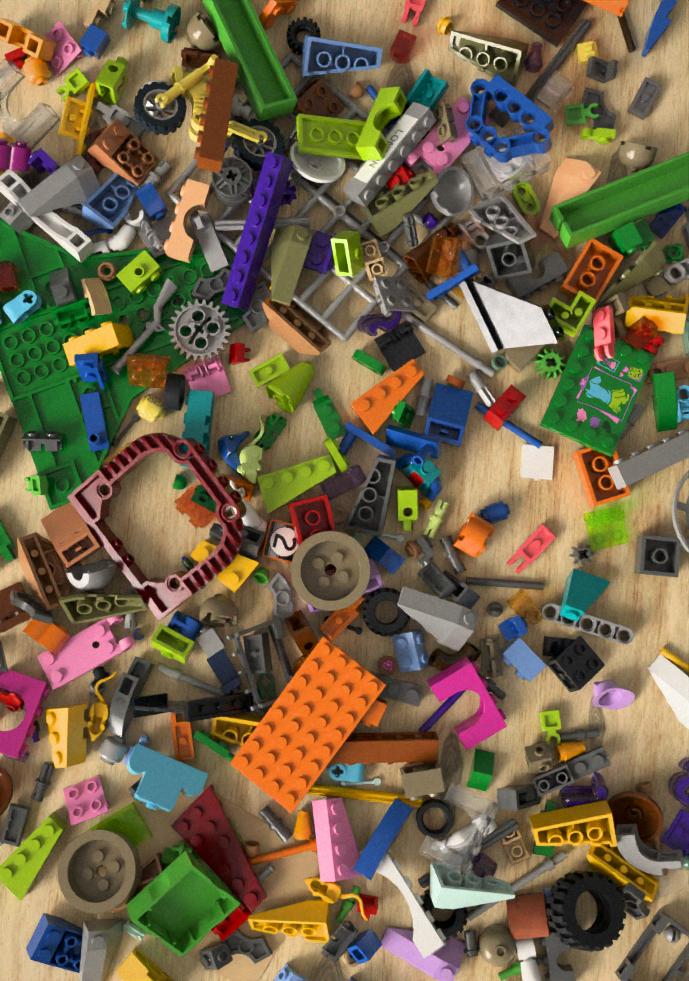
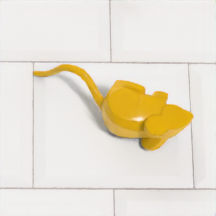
M117 671L111 676L99 680L95 685V693L99 698V702L93 703L90 708V718L87 723L91 741H95L106 729L110 706L105 703L103 696L99 693L98 687L101 683L113 678Z
M320 875L304 880L310 891L313 892V896H320L325 902L335 903L339 898H356L359 901L363 918L368 921L364 914L363 901L358 895L341 893L342 886L334 881L321 882Z

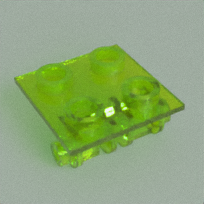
M620 505L583 514L592 551L629 543L623 519L626 516L625 512L621 510Z

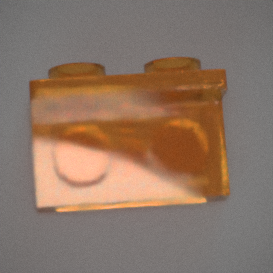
M435 234L431 244L426 272L438 277L455 278L463 240Z
M191 485L179 499L174 501L177 504L175 508L182 515L186 513L191 518L189 522L196 529L198 527L204 529L216 517V513L190 500L195 490Z

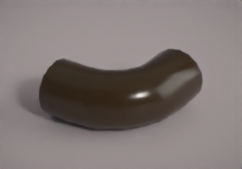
M465 642L462 648L454 654H448L439 648L435 649L429 657L428 664L439 671H443L465 657L470 662H475L482 653L473 644Z

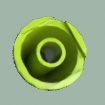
M309 361L299 362L267 384L264 388L265 393L270 400L274 398L277 401L275 404L280 409L290 414L294 413L316 374L314 365Z

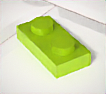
M282 353L248 372L258 389L281 376L290 367Z

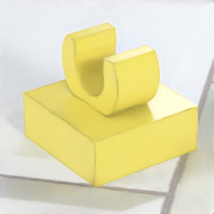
M588 41L576 45L579 65L587 64L588 58L592 56L599 58L596 41Z
M174 66L170 73L172 85L174 86L176 82L181 81L191 72L183 73L181 66Z

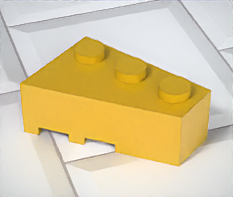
M108 321L102 323L98 329L93 328L85 331V334L82 336L69 338V342L62 345L69 365L76 367L74 354L98 353L100 359H102L103 356L112 352L114 355L120 353L119 349L130 347L135 340L129 325Z
M202 540L190 556L200 563L216 549L217 545ZM238 554L232 564L218 574L216 578L235 593L259 566L260 562Z
M136 947L117 969L119 977L123 981H174Z

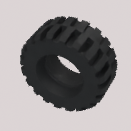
M589 871L569 872L564 875V878H559L556 881L557 886H552L550 890L552 895L547 898L549 909H546V914L550 915V920H548L549 926L554 927V935L560 938L563 944L584 951L604 950V947L609 948L613 945L612 940H618L620 937L619 931L623 930L625 926L623 918L626 919V912L623 907H626L625 900H621L622 893L620 889H615L616 884L612 880H608V877L603 874ZM585 891H588L593 896L597 905L595 922L587 930H583L580 927L575 916L576 902Z

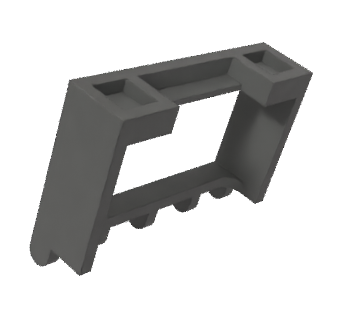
M280 618L272 619L226 636L227 640L234 639L237 651L231 654L232 657L239 655L243 670L238 671V674L246 675L250 687L244 690L245 694L251 692L256 705L250 707L251 711L274 704L279 696L261 701L240 641V636L268 626L288 684L296 673L293 674L281 640L286 635Z
M659 909L615 971V974L621 981H632L629 978L637 968L635 963L656 933L660 935L668 923L675 926L688 937L689 930ZM689 943L662 981H671L676 973L682 977L684 973L679 968L685 959L689 958Z

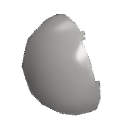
M456 166L446 167L435 175L439 182L430 190V199L441 213L451 217L461 216L469 210L473 203L474 184L470 175L464 169Z
M102 558L100 562L76 565L68 569L66 575L70 583L79 590L85 592L103 590L113 581L117 569L116 562Z

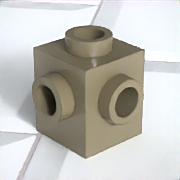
M547 742L535 743L524 747L525 759L530 774L553 769L555 754L553 749H549Z

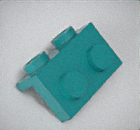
M425 69L418 77L412 90L408 92L406 97L407 103L410 107L413 102L429 107L433 111L449 85L447 81L432 76L430 71Z

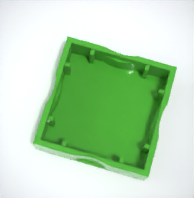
M185 850L127 903L126 907L133 923L150 935L159 938L165 946L183 958L213 927L230 915L241 902L238 896L219 876Z

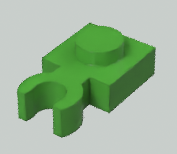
M584 103L565 106L567 126L586 123V117L591 119L599 118V114L591 113L593 108H598V104L592 103L588 108H584Z
M37 474L24 478V481L28 482V488H25V491H32L33 495H48L49 482L46 475Z

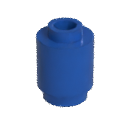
M503 501L484 506L483 509H480L482 518L492 524L508 519L510 514L507 503L504 504Z

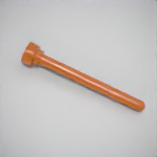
M316 836L307 843L249 858L250 865L260 864L308 850L317 852Z

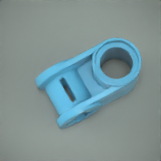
M25 290L16 298L6 303L3 310L14 325H17L41 307L42 299L33 291Z
M683 385L676 388L677 423L689 420V386ZM680 390H683L686 394L684 400L679 397Z
M335 764L328 766V772L330 777L336 781L364 782L365 764ZM336 766H339L340 770L335 774L334 769H336Z

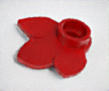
M0 690V702L6 704L8 710L14 713L23 710L24 701L15 692L7 694Z

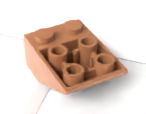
M118 118L107 125L87 150L101 165L137 186L140 185L159 160Z
M72 503L59 507L41 519L56 552L67 568L76 566L104 547Z

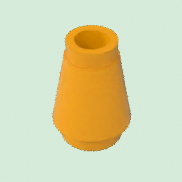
M582 741L560 742L555 746V754L559 761L563 760L566 762L585 752V746Z
M298 811L293 833L295 834V839L311 840L313 833L310 811Z

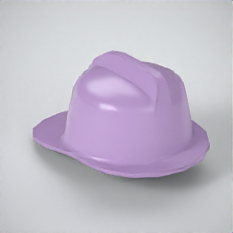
M613 680L593 683L594 699L592 704L595 707L618 710L628 707L635 699L632 691L620 688Z

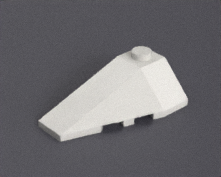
M659 654L647 669L664 694L678 721L689 730V677L663 655Z

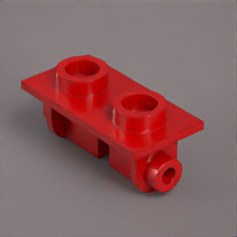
M241 901V904L230 915L211 930L215 935L218 934L223 942L244 924L252 913Z

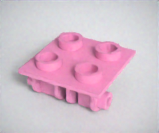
M59 20L45 36L56 42L52 59L46 62L57 76L74 59L81 60L83 58L82 49Z
M217 356L213 360L208 359L205 362L184 368V375L186 380H188L191 390L211 391L215 393V397L232 392L220 357Z
M100 775L63 789L71 826L109 812L110 803L105 799Z

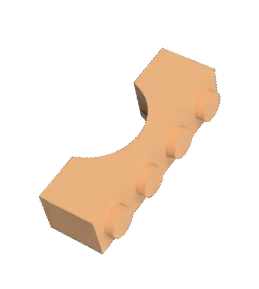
M187 179L186 185L183 184L180 193L182 199L175 208L177 216L170 225L169 231L171 236L170 239H166L164 250H166L168 257L187 263L191 262L195 243L186 234V222L194 212L207 208L212 192L210 185Z

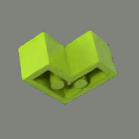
M579 291L569 306L554 297L548 304L555 311L558 325L563 328L564 333L573 338L580 330L597 300Z

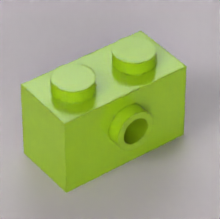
M343 230L331 238L336 275L354 276L365 268L359 231Z
M144 250L116 276L135 296L136 294L140 295L143 293L151 281L155 282L161 276L162 269Z
M160 624L151 639L152 647L161 651L164 657L168 659L174 658L183 664L187 663L195 649L194 641Z

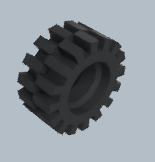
M299 17L297 22L293 20L291 22L292 25H289L287 30L288 46L290 49L292 48V52L295 53L297 51L300 56L303 53L304 45L303 42L298 41L296 38L300 31H308L311 36L321 38L320 28L317 23H313L311 18L308 21L307 17H303V20H300Z

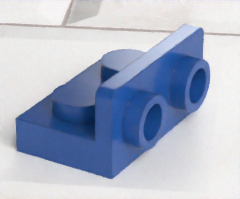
M74 354V362L82 381H98L100 388L105 389V383L109 381L108 371H105L104 360L100 359L99 354Z

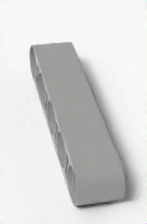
M544 603L539 609L540 616L545 620L620 644H629L634 639L633 631L630 628L584 614L578 621L571 620L569 623H566L563 619L564 616L559 615L561 606L556 604ZM549 606L554 610L551 617L545 615V610ZM588 618L590 626L584 629L582 621ZM607 624L609 630L606 634L603 635L601 633V627L602 625ZM622 630H625L627 633V637L624 640L619 638V633Z

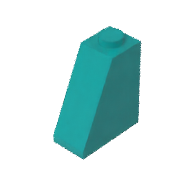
M573 568L566 580L559 615L578 621L604 593L610 581Z

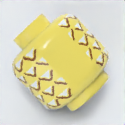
M151 394L146 397L142 396L136 407L138 416L151 423H154L157 419L161 420L166 412L163 409L164 402Z

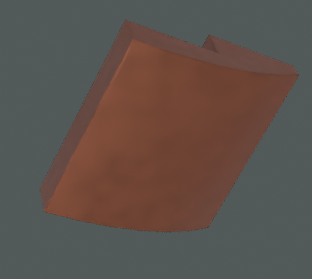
M545 892L515 895L514 899L506 900L509 929L514 940L549 937L551 935L546 914L548 906Z

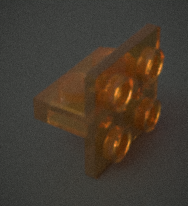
M141 353L127 355L129 385L165 389L170 356Z

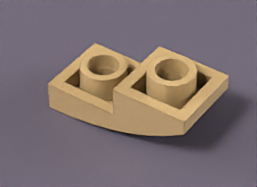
M100 0L94 6L84 22L86 30L90 24L100 28L102 18L109 20L110 16L116 11L115 0Z
M376 238L361 243L364 267L369 280H375L374 276H388L389 274Z
M81 279L84 297L89 298L92 316L113 313L107 291L101 279Z
M518 829L501 839L512 865L530 858Z

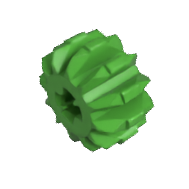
M553 347L549 349V352L544 348L542 349V354L539 352L536 354L538 359L534 360L533 363L539 365L534 368L535 371H541L539 377L546 374L545 378L549 380L551 376L553 379L558 378L557 373L562 375L563 370L561 368H565L566 364L561 362L565 359V356H558L561 353L560 350L554 353ZM551 360L554 366L548 367L546 364Z

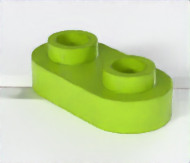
M523 180L516 182L512 188V196L521 213L536 216L540 210V203L532 187ZM518 190H523L524 194H519ZM527 206H531L533 210L528 211Z
M329 437L324 440L323 443L341 473L349 470L347 466L350 463L345 455H340L338 450L341 448L336 439L331 440Z

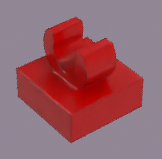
M22 47L4 54L8 63L14 62L18 70L23 68L24 63L21 58L27 55L23 52Z
M244 343L231 344L228 363L240 364L249 362L250 359L244 357V352H251V349L245 347Z
M359 893V897L363 901L364 914L369 920L370 914H377L378 897ZM359 901L357 905V912H361Z

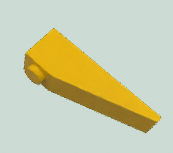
M322 899L308 900L250 915L248 918L251 929L271 934H276L279 931L287 934V937L294 938V935L303 936L305 941L327 943L331 938V909L329 903Z

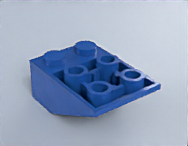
M436 383L423 434L441 439L443 444L459 448L463 439L473 392Z
M43 913L26 947L30 960L79 973L83 928L63 918Z

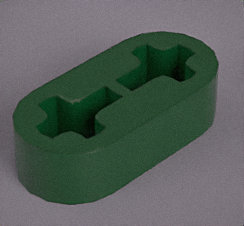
M269 672L260 674L257 679V691L260 699H264L265 692H268L269 699L275 697V679ZM264 676L271 680L268 683V689H265L264 683L260 681L264 679ZM273 704L266 706L262 709L268 710L271 708Z

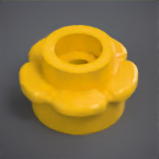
M449 16L439 19L437 23L439 34L448 35L452 30L453 21L450 20Z

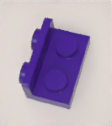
M41 148L38 151H34L28 160V163L40 175L45 170L52 174L60 167Z
M316 230L304 268L325 275L328 269L332 270L334 259L332 258L331 238L334 236Z
M680 809L661 842L673 850H682L683 856L686 853L689 855V813Z

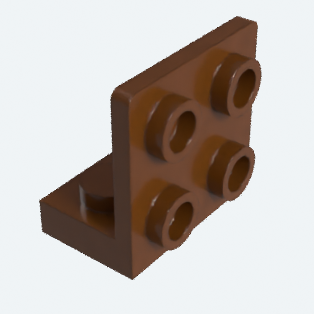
M322 78L310 83L297 96L298 100L294 111L299 110L303 114L336 118L344 110L342 104Z
M17 582L0 591V633L32 619L25 610L11 604L10 593L12 590L26 593L21 582Z

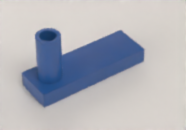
M462 247L452 251L462 271L427 292L426 296L429 301L434 302L458 287L463 281L469 280L481 273L475 263L471 264Z
M100 392L80 395L90 452L111 449Z
M348 422L345 429L348 431L339 444L341 449L338 450L343 455H347L357 437L391 457H395L397 454L396 450L352 423Z
M389 425L386 428V444L417 453L413 457L415 465H423L429 457L438 459L441 456V439Z

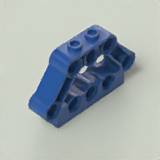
M498 74L490 82L480 78L471 84L472 99L465 127L470 137L469 140L473 145L482 147L483 152L489 158L494 157L501 163L509 162L512 158L533 153L544 154L550 151L552 148L550 132L554 128L552 117ZM492 100L499 111H506L512 122L521 123L526 133L508 138H500L494 127H486L488 102ZM540 139H545V141L541 143L538 142ZM502 148H507L505 151L500 152Z

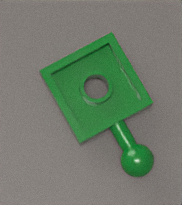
M202 729L201 732L197 730L193 738L231 762L235 757L234 754L227 750L228 745L220 740L218 743L211 740L212 735Z

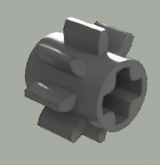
M482 272L481 278L475 277V281L479 283L485 281L492 288H495L493 285L497 283V280L492 278L493 273L485 275V272Z
M581 542L578 543L579 548L571 547L573 554H570L569 557L575 559L573 564L580 562L581 566H585V561L592 562L590 556L594 552H590V545L583 547ZM585 551L583 553L585 558H579L580 554L578 552Z

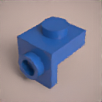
M519 615L498 624L506 641L528 633L526 629L528 625L523 617L520 618Z

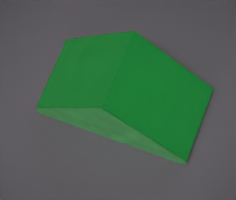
M475 748L467 787L482 791L487 790L493 776L495 753Z

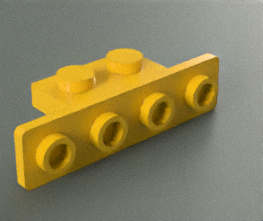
M95 82L88 86L85 102L67 96L58 134L76 140L73 158L79 154L83 155L85 152L86 144H84V139L88 136L90 130L88 121L92 118L94 112L92 103L96 100L98 94Z

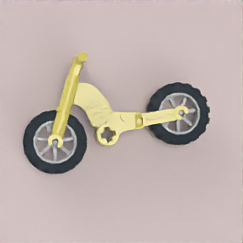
M212 54L207 63L195 69L181 81L176 82L174 86L171 84L170 86L166 85L165 82H152L150 85L145 84L143 89L140 88L135 96L133 108L135 112L134 117L138 120V124L144 127L147 132H154L155 135L174 133L177 131V128L182 126L185 120L187 110L185 103L186 100H189L192 105L189 137L197 142L198 134L195 132L203 129V126L199 124L201 114H205L206 111L202 109L204 97L208 98V93H205L207 81L211 82V77H208L210 65L214 66L215 58H218V56ZM150 102L153 106H146V104ZM253 118L241 124L234 120H229L227 138L231 139L230 147L234 148V155L245 161L253 171L262 170L266 156L264 150L283 155L285 148L284 136L280 133V129L277 126H273L272 122H266L265 120L259 122L256 118Z

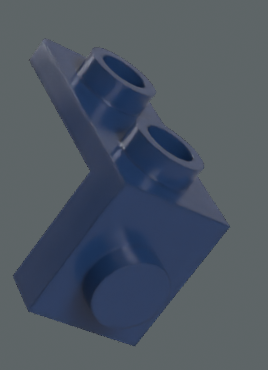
M220 650L207 658V662L222 685L220 688L224 694L227 692L233 694L240 689L239 685L243 681L224 650Z

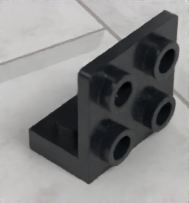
M578 636L558 656L552 657L546 662L547 666L569 692L581 690L605 666L581 636Z

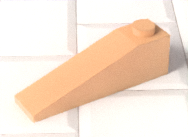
M565 158L555 172L539 229L555 239L559 232L556 231L549 219L552 207L588 192L601 172L586 161Z

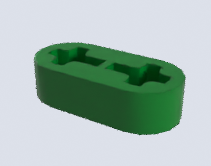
M356 349L352 356L353 360L380 376H383L387 369L384 364L361 350Z

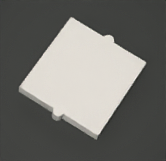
M523 444L520 478H531L535 481L538 479L552 480L554 447L540 446L538 449L534 445Z

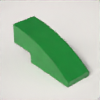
M674 371L651 375L653 388L652 402L656 430L661 432L677 429V399Z

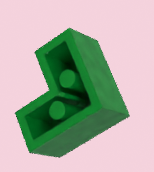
M643 219L635 224L632 221L615 229L607 240L614 251L623 255L624 259L633 256L634 252L639 249L641 251L646 250L655 240V237L646 219Z

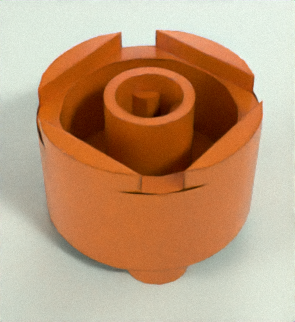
M472 512L467 518L469 520L468 523L463 524L457 534L453 546L471 557L477 558L486 548L487 543L485 541L488 537L492 536L496 527Z

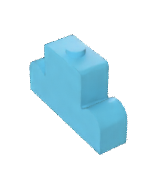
M138 743L134 746L127 762V769L131 774H143L134 795L135 799L147 803L146 807L152 810H157V808L166 812L173 810L180 792L187 798L197 796L203 790L209 775Z

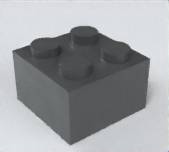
M500 234L488 237L485 247L496 280L533 273L536 261L530 240L517 244Z
M637 535L634 573L678 577L681 551L680 540L670 537Z

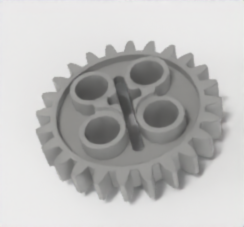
M195 299V305L188 301L187 308L181 305L183 311L175 310L178 315L177 318L171 317L175 323L169 324V327L174 329V331L169 332L170 336H174L170 341L171 343H177L174 348L175 350L181 349L179 353L181 356L187 353L186 358L188 360L192 356L195 362H197L199 357L205 362L206 356L213 360L212 354L219 357L218 350L225 351L222 345L229 344L226 337H231V334L226 331L232 328L226 324L230 320L229 318H223L226 315L225 311L219 313V305L213 308L214 303L212 301L209 305H207L205 299H203L202 304H199L198 300ZM202 313L204 315L203 319L199 322L195 321L194 316ZM212 325L219 327L216 333L209 332V328ZM185 328L191 329L189 336H182V331ZM197 328H199V329H202V328H203L204 333H200V332L198 333V332L196 331V329H197ZM194 338L193 343L189 344V341ZM205 340L206 346L198 348V341Z

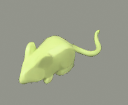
M261 415L259 416L261 424L260 434L248 446L242 449L240 452L241 465L237 467L238 473L253 484L256 483L257 471L261 470L259 461L262 459V448L255 446L264 433Z

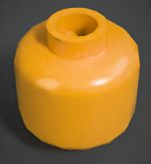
M33 56L25 60L23 71L28 82L37 84V86L47 84L51 71L46 60L37 59Z

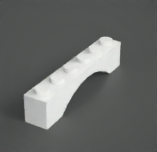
M8 169L0 176V192L26 213L18 205V201L29 193L31 189L17 174ZM53 211L30 217L79 262L82 263L95 251L92 240L77 227L60 218Z
M390 848L376 872L391 880L403 893L413 918V942L423 958H428L446 945L444 941L446 936L440 928L436 929L433 924L435 921L433 915L429 910L425 911L423 908V899L418 892L415 894L411 889L413 886L411 880L407 875L403 876L400 869H402V866L397 858L393 859L390 852L392 850Z

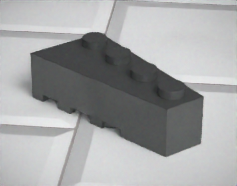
M381 454L377 456L343 527L344 529L382 536L398 458Z

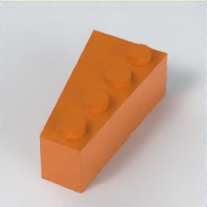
M412 359L351 403L350 407L372 436L376 434L391 416L395 405H398L399 400L403 401L423 378L424 373L414 359Z

